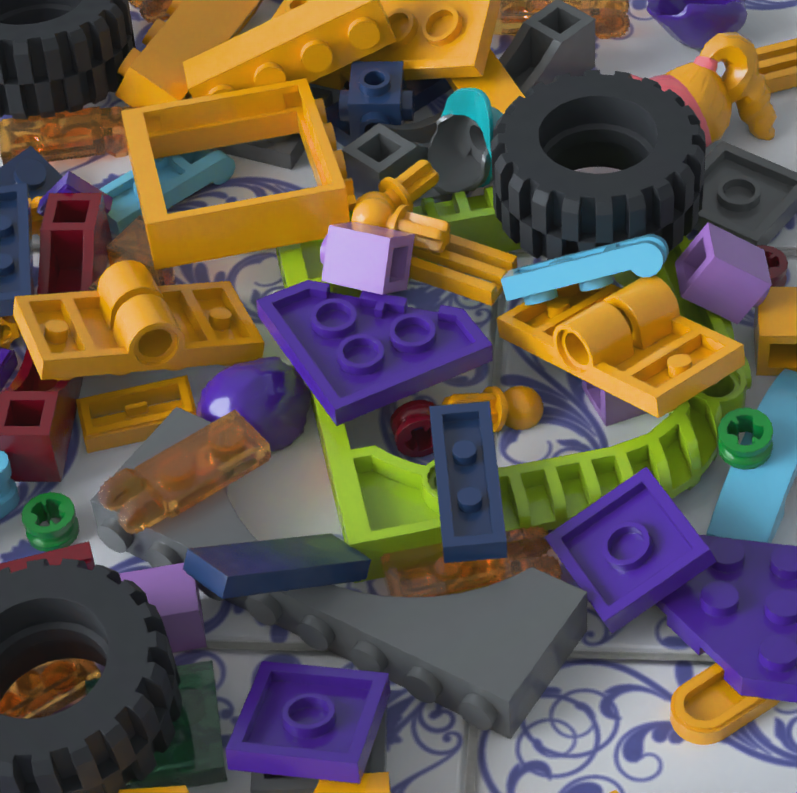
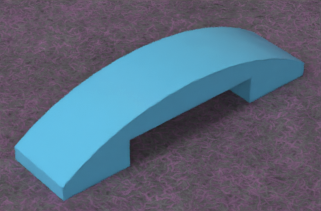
M784 369L769 387L757 410L767 415L772 423L773 450L770 458L763 465L754 469L743 470L730 467L706 536L772 543L784 517L786 498L797 476L796 371ZM745 432L740 444L751 445L752 433Z

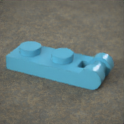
M213 149L154 159L166 209H169L211 182L216 185L225 183L231 178L235 170L234 160L221 150L213 151ZM132 170L99 189L113 198L111 211L107 214L110 230L121 238L144 224Z
M647 234L511 269L501 278V283L506 301L523 297L525 305L539 304L558 297L557 288L578 283L581 292L590 291L614 283L613 274L629 270L643 278L656 275L667 260L669 248L661 236Z

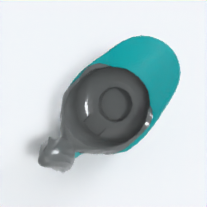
M469 87L460 88L448 97L442 116L436 122L437 130L431 139L427 152V161L438 172L439 181L414 201L413 207L421 206L422 198L433 197L435 203L452 200L453 193L464 191L467 197L469 191L473 192L477 188H483L493 181L491 141L493 140V130L503 113L491 106L488 96L482 90Z

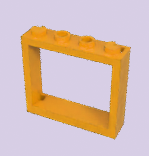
M307 78L121 111L130 163L155 270L324 239L328 234L329 225L350 222L349 211H353L357 202L354 195L352 178L347 179L343 152L341 149L337 150L333 125L331 122L327 123L323 98L314 99ZM296 133L300 134L317 187L167 214L154 159Z

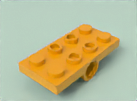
M124 260L111 265L103 272L99 279L97 290L14 297L13 316L41 380H71L75 377L105 374L121 376L131 372L162 369L178 371L186 367L208 365L232 366L263 358L265 342L230 281L157 286L149 269L144 264L134 260Z
M655 275L641 277L623 288L610 284L602 288L581 292L578 283L557 288L558 297L534 305H525V302L496 318L500 338L657 418L675 410L679 405L708 387L717 384L721 379L745 365L744 344L681 316L673 291L661 278Z

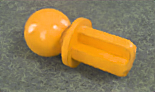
M421 159L397 178L385 177L378 185L379 192L371 191L361 195L357 199L353 210L361 201L367 198L385 200L391 205L394 212L402 204L411 206L413 210V202L438 183L439 174L433 169L429 161Z
M367 198L361 201L352 213V222L355 221L415 234L414 248L441 253L450 242L451 225L447 221L413 213L409 205L402 204L394 212L391 205L385 200Z
M524 385L513 386L504 393L497 386H488L482 393L453 394L445 397L442 401V405L490 401L493 432L501 431L504 425L516 430L532 428L539 423L544 411L540 395L531 387Z

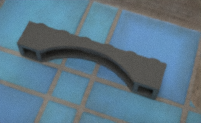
M554 0L523 22L499 61L524 96L529 88L540 82L548 85L553 83L556 76L570 73L571 77L582 76L585 71L595 67V18L562 0ZM443 111L435 116L411 124L389 125L379 123L341 149L345 160L347 179L352 178L356 200L367 192H379V182L385 177L395 179L421 159L427 160L429 145L437 130L436 122L442 116Z

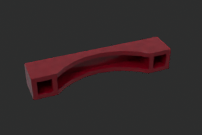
M49 193L40 228L37 295L97 290L99 279L107 267L112 244V236L102 193ZM28 348L17 376L9 387L0 393V451L8 455L12 469L11 479L14 482H61L77 410L76 399H79L84 376L75 377L71 380H41Z

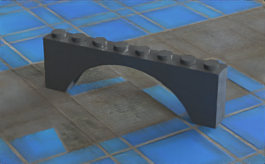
M176 407L90 500L97 525V533L102 542L110 549L119 553L126 551L148 562L154 568L184 563L188 548L258 541L239 519L227 495L231 465L224 428ZM533 567L511 578L483 588L435 597L380 596L357 592L335 585L222 599L197 581L198 588L208 597L217 601L226 600L243 608L257 621L269 626L275 624L300 636L310 647L319 651H331L351 661L359 670L389 673L390 681L406 688L416 699L425 703L435 702L461 715L471 726L480 730L490 729L509 739L513 737L587 631V591Z

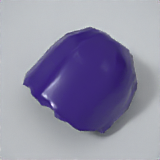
M646 0L648 1L646 10L669 35L684 46L694 49H703L705 43L718 33L738 32L744 26L747 19L745 0Z
M280 357L258 358L254 361L238 363L227 367L210 380L201 391L196 415L224 428L229 455L243 458L286 448L304 433L307 413L311 405V392L304 384V380L295 367L286 364Z

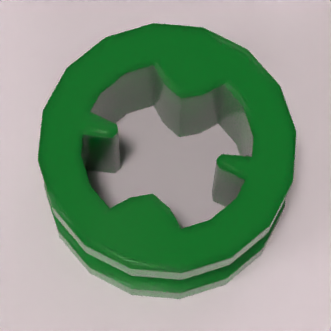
M748 407L737 408L728 412L720 420L718 426V449L724 462L734 468L745 470L759 467L770 458L773 450V427L767 415L759 410ZM739 433H752V444H738Z
M49 492L40 494L32 498L24 506L21 513L27 540L33 548L39 551L48 552L68 547L77 539L80 530L75 507L71 499L62 493ZM60 518L61 521L55 524L51 519ZM47 521L50 526H40V524Z

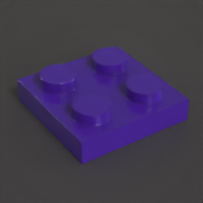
M647 467L544 537L579 588L587 591L588 601L611 634L717 562L710 548Z
M262 661L225 749L228 770L360 784L391 694L389 673Z

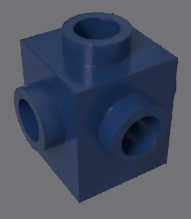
M355 61L351 64L349 90H340L339 95L340 121H349L351 142L379 123L402 125L405 121H414V90H406L403 61Z

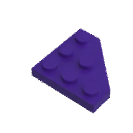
M312 280L303 281L256 300L258 317L336 426L493 361L492 343L462 308L440 305L438 312L408 307L407 298L387 294L381 295L363 290L360 297L330 292V284Z
M700 535L710 548L717 562L655 604L667 615V626L698 655L706 652L724 669V680L741 696L797 703V546Z

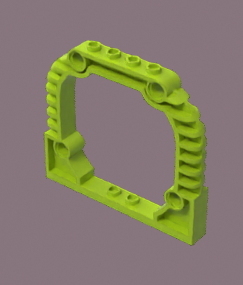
M493 186L484 187V195L466 197L465 192L461 191L453 193L452 200L435 203L433 197L421 199V206L413 207V213L447 221L451 225L450 234L504 252L522 249L520 242L516 244L502 229V223L496 218L493 204ZM349 211L350 222H352L353 211ZM683 236V241L669 252L666 262L655 276L661 278L673 291L681 316L735 340L731 321L681 297L675 261L694 240H688L687 236ZM323 239L275 248L284 289L306 280L322 282L323 264L320 260V249ZM631 270L612 275L617 283L624 287L641 278ZM328 283L330 284V292L354 297H360L362 290ZM745 357L744 366L669 412L668 417L647 434L611 447L499 467L498 473L506 538L517 537L518 541L531 539L532 533L546 530L554 531L645 467L650 470L671 499L686 489L690 491L700 482L702 474L708 469L711 462L715 461L718 455V426L720 420L732 410L745 408L746 390L751 389L752 386L751 370L747 358ZM307 386L311 392V405L343 540L349 547L355 548L371 559L367 578L354 583L462 563H444L434 459L425 466L392 455L375 445L351 449L345 423L336 426Z

